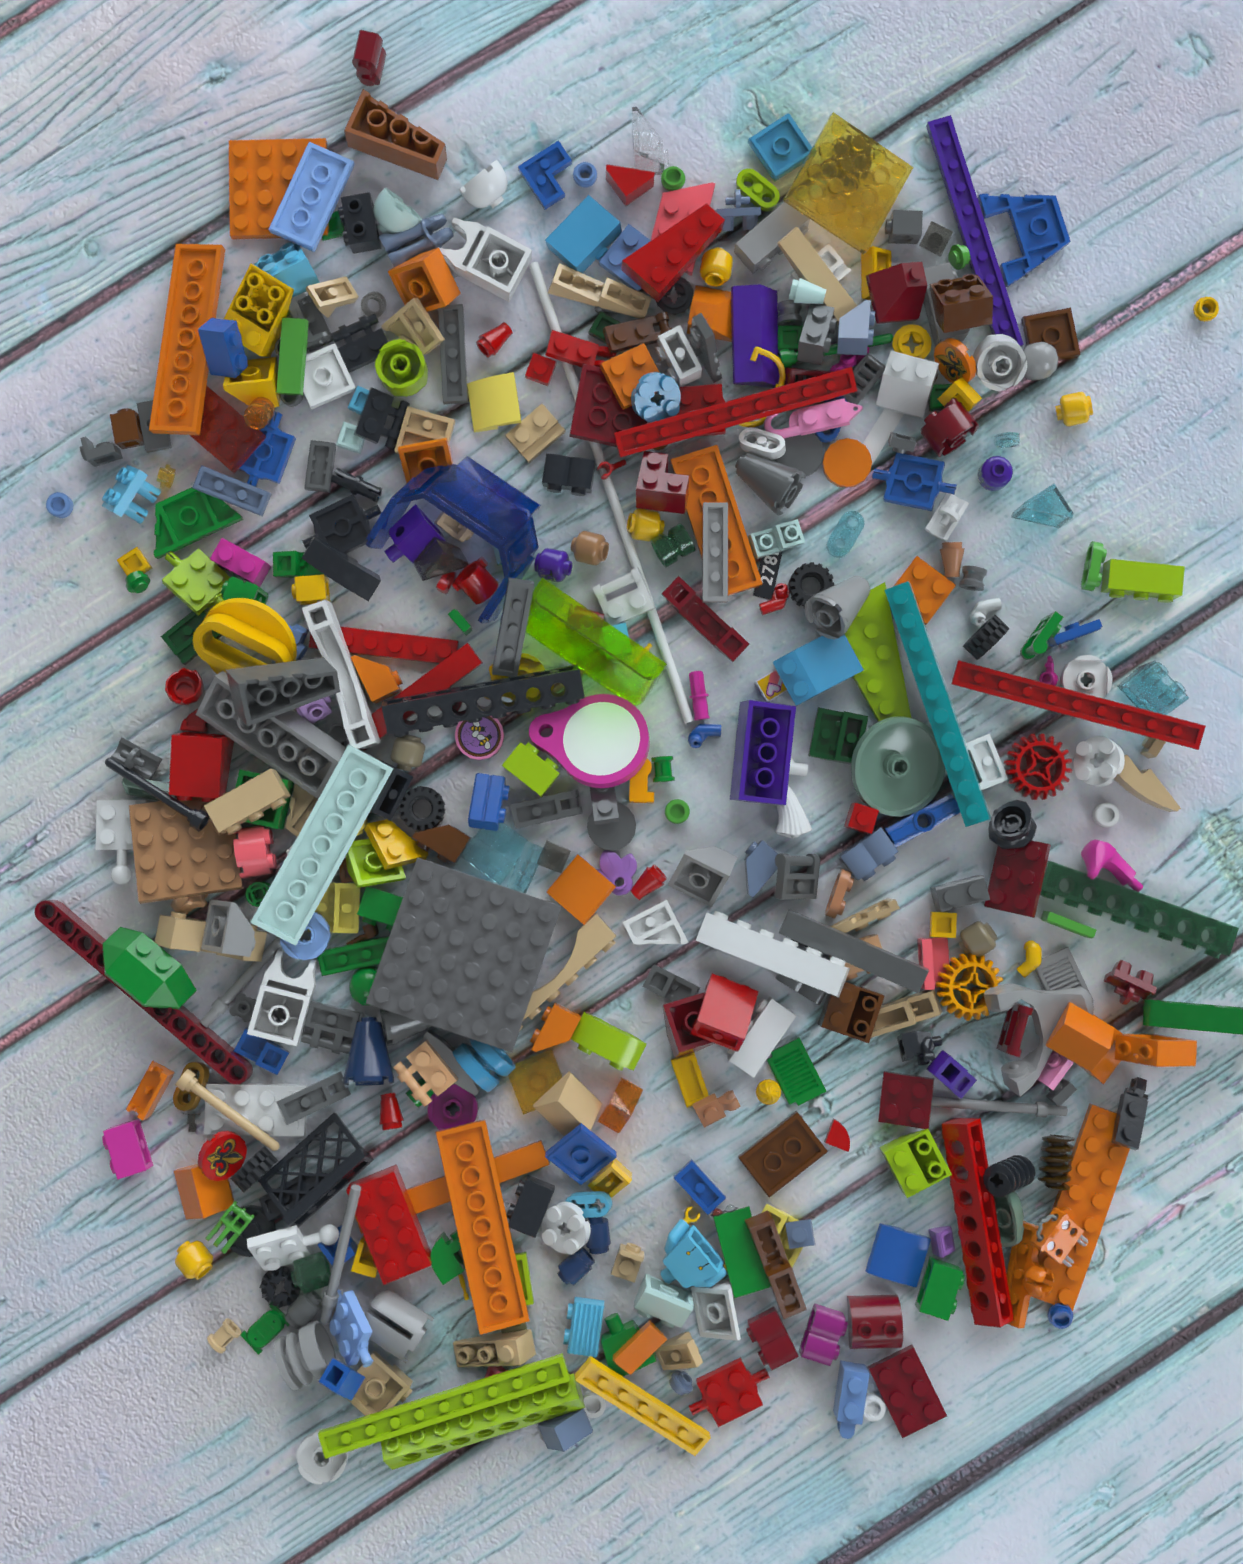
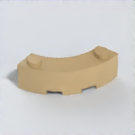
M171 911L170 916L160 915L155 938V943L159 946L169 949L216 953V955L242 961L262 962L267 932L257 930L258 926L254 924L250 925L255 931V947L251 951V956L246 957L201 949L206 920L186 918V913Z

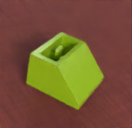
M929 1129L902 1135L879 1147L901 1191L907 1198L952 1175Z

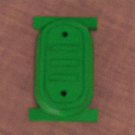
M270 1305L272 1310L264 1313L247 1332L244 1330L241 1333L243 1339L258 1355L263 1351L261 1348L265 1347L283 1330L285 1324L287 1327L290 1326L285 1319V1314L277 1306Z

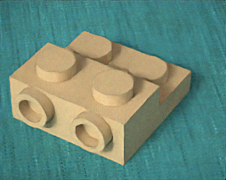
M375 1350L370 1354L374 1361L373 1364L369 1367H363L362 1364L356 1370L365 1376V1379L352 1401L347 1399L365 1416L392 1408L399 1400L403 1403L412 1392L410 1387L413 1380L395 1364L391 1366Z

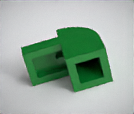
M457 1230L450 1235L451 1239L448 1238L445 1232L441 1233L431 1251V1266L442 1285L465 1270L464 1261L457 1252L461 1249Z

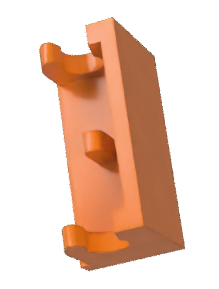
M153 1060L126 1107V1111L137 1112V1118L141 1120L151 1117L175 1072Z

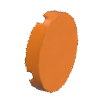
M850 438L840 439L831 444L823 458L825 476L832 484L841 488L856 487L864 482L872 466L871 454L867 447L858 440Z

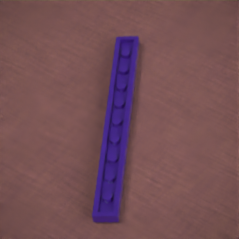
M949 115L929 121L926 128L963 245L970 252L969 264L972 273L981 278L993 295L992 324H989L992 335L1003 334L1010 336L1022 347L1024 343L952 117Z

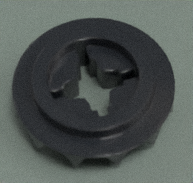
M680 277L659 302L656 301L657 307H660L663 312L673 314L674 316L678 313H684L692 304L694 293L691 284L685 278ZM673 287H675L676 294L681 295V297H677L675 304H673L670 297H667V295H671Z
M281 1266L277 1270H269L263 1276L259 1288L262 1292V1298L269 1305L281 1308L291 1305L297 1299L301 1290V1283L298 1275L292 1269ZM286 1279L283 1287L286 1292L281 1291L275 1295L276 1286H274V1283L279 1284Z

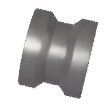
M794 300L779 302L777 304V310L780 312L778 325L802 324V317L799 312L802 309V303H794Z
M963 566L962 573L964 576L959 583V587L971 591H983L985 586L983 578L987 576V570L977 566Z

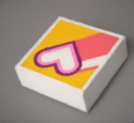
M776 669L755 681L766 702H770L788 691Z

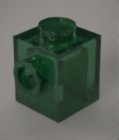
M322 1251L293 1261L295 1271L291 1272L292 1280L295 1287L299 1286L304 1294L328 1286L331 1276L330 1262Z

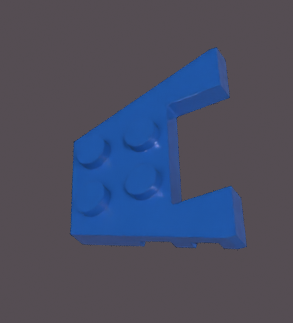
M980 194L977 198L984 219L1008 212L1022 254L1021 258L1001 263L999 266L1005 287L1011 286L1071 242L1056 195H1024V197L1010 196V194H1000V196Z

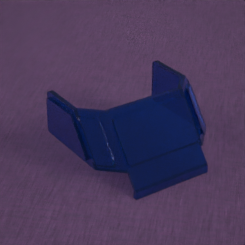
M466 456L458 465H441L427 468L416 477H413L391 497L368 534L366 546L382 549L390 537L389 529L403 516L411 501L425 499L499 549L504 579L478 618V621L483 624L495 621L503 610L508 578L522 579L535 559L533 556L539 545L532 514L541 505L469 456Z

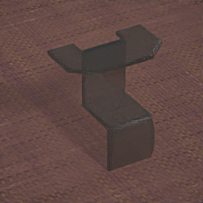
M185 1114L188 1115V1132H196L195 1115L201 1114Z

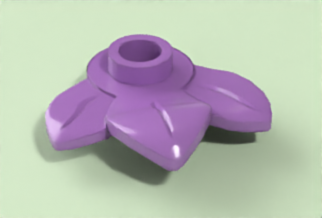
M604 850L600 856V869L596 870L615 886L618 879H624V884L621 887L616 886L612 893L618 896L626 895L633 886L632 877L637 871L636 859L631 853L621 859L615 852Z

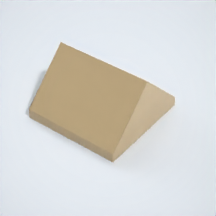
M569 1071L537 1100L533 1107L563 1136H566L581 1123L591 1130L602 1103Z

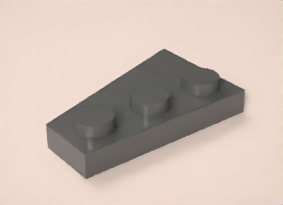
M700 313L692 318L689 344L696 357H699L713 383L722 379V374L718 370L720 363L715 355L717 352L715 336L703 314Z

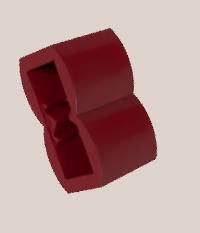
M360 30L352 64L356 68V75L362 84L366 86L379 85L386 59V51L382 47L383 40L378 33Z
M774 1306L748 1319L750 1327L746 1328V1331L752 1343L758 1342L761 1348L758 1351V1355L764 1366L769 1364L771 1370H774L799 1357Z

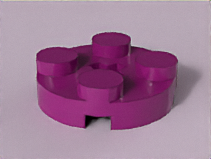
M455 1083L439 1096L435 1093L432 1095V1101L428 1104V1116L439 1131L468 1124L476 1120L478 1101L475 1095ZM451 1102H455L456 1106L460 1107V1111H456L455 1115H451L450 1110H446V1106L451 1105Z

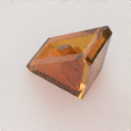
M621 1077L597 1122L620 1133L631 1117L643 1089Z

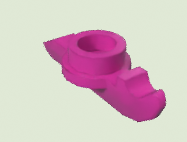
M841 354L839 362L833 365L829 371L853 367L859 364L865 355Z
M1048 656L1045 664L1046 671L1040 675L1039 681L1056 686L1058 676L1054 673L1053 658Z

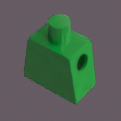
M613 1313L604 1319L609 1331L602 1334L601 1341L608 1368L624 1377L628 1373L613 1361V1355L640 1328L634 1320L623 1324L619 1314ZM654 1352L635 1371L656 1362V1353Z

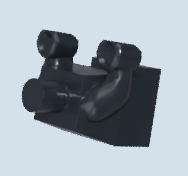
M913 1031L902 1033L897 1037L902 1062L909 1061L914 1056H917L918 1065L921 1066L928 1065L929 1061H934L935 1054L931 1051L937 1046H942L941 1037H932L931 1032Z

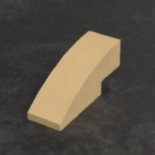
M1124 755V768L1121 774H1117L1114 778L1117 783L1126 791L1153 807L1167 812H1175L1181 809L1151 769L1139 771L1129 756Z
M935 989L925 990L882 1005L871 1038L941 1015L943 1010Z

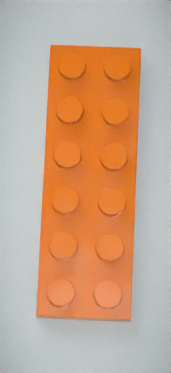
M718 445L671 459L670 462L674 474L689 476V495L686 512L701 558L703 556V503H728V596L762 586V580Z

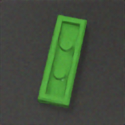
M282 318L276 391L278 394L303 396L309 325L307 319Z

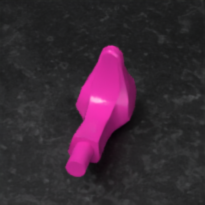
M1094 839L1085 845L1081 851V856L1087 868V876L1090 879H1095L1100 870L1105 868L1116 877L1122 886L1127 884L1136 893L1142 890L1143 885L1134 878L1136 872L1111 844Z

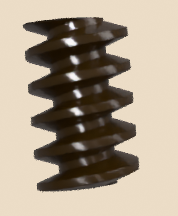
M1053 1134L1042 1137V1140L1049 1143V1145L1041 1147V1150L1048 1153V1155L1040 1157V1160L1047 1164L1046 1166L1039 1167V1170L1046 1174L1045 1176L1038 1177V1180L1045 1183L1044 1185L1048 1188L1069 1190V1185L1064 1182H1069L1071 1176L1064 1172L1071 1171L1072 1166L1065 1162L1072 1161L1073 1156L1066 1152L1074 1150V1146L1068 1142L1074 1141L1075 1138Z

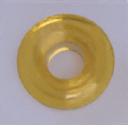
M166 464L165 468L160 467L156 480L160 482V488L163 489L164 487L171 488L176 469L170 468L171 465Z

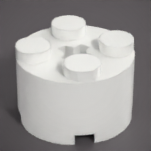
M988 335L980 342L973 354L978 378L987 388L1002 391L1017 385L1023 379L1027 370V360L1023 349L1012 337L1007 335ZM1001 359L1004 360L1003 364L998 363L996 366L995 363L997 361H1000Z

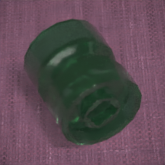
M681 523L670 528L668 536L661 533L650 540L657 557L665 568L677 562L678 555L682 557L688 556L696 551L691 537Z

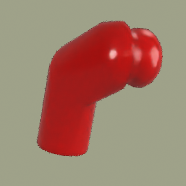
M777 584L771 600L759 604L762 615L781 610L785 607L790 593L786 584Z

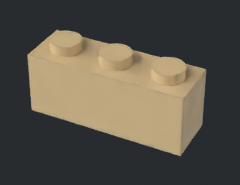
M269 769L204 807L218 833L227 832L230 835L242 828L241 824L245 821L250 820V822H254L263 817V811L270 807L275 810L286 804L285 799L291 795L277 770Z

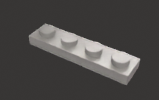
M703 503L702 603H727L728 503Z

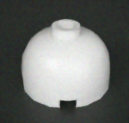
M496 160L488 168L482 170L467 182L459 191L468 203L476 208H485L489 205L495 208L504 201L502 195L507 190V176Z

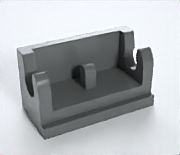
M308 292L292 297L289 310L293 318L307 319L309 321L308 350L312 351L334 341L322 313L318 310Z

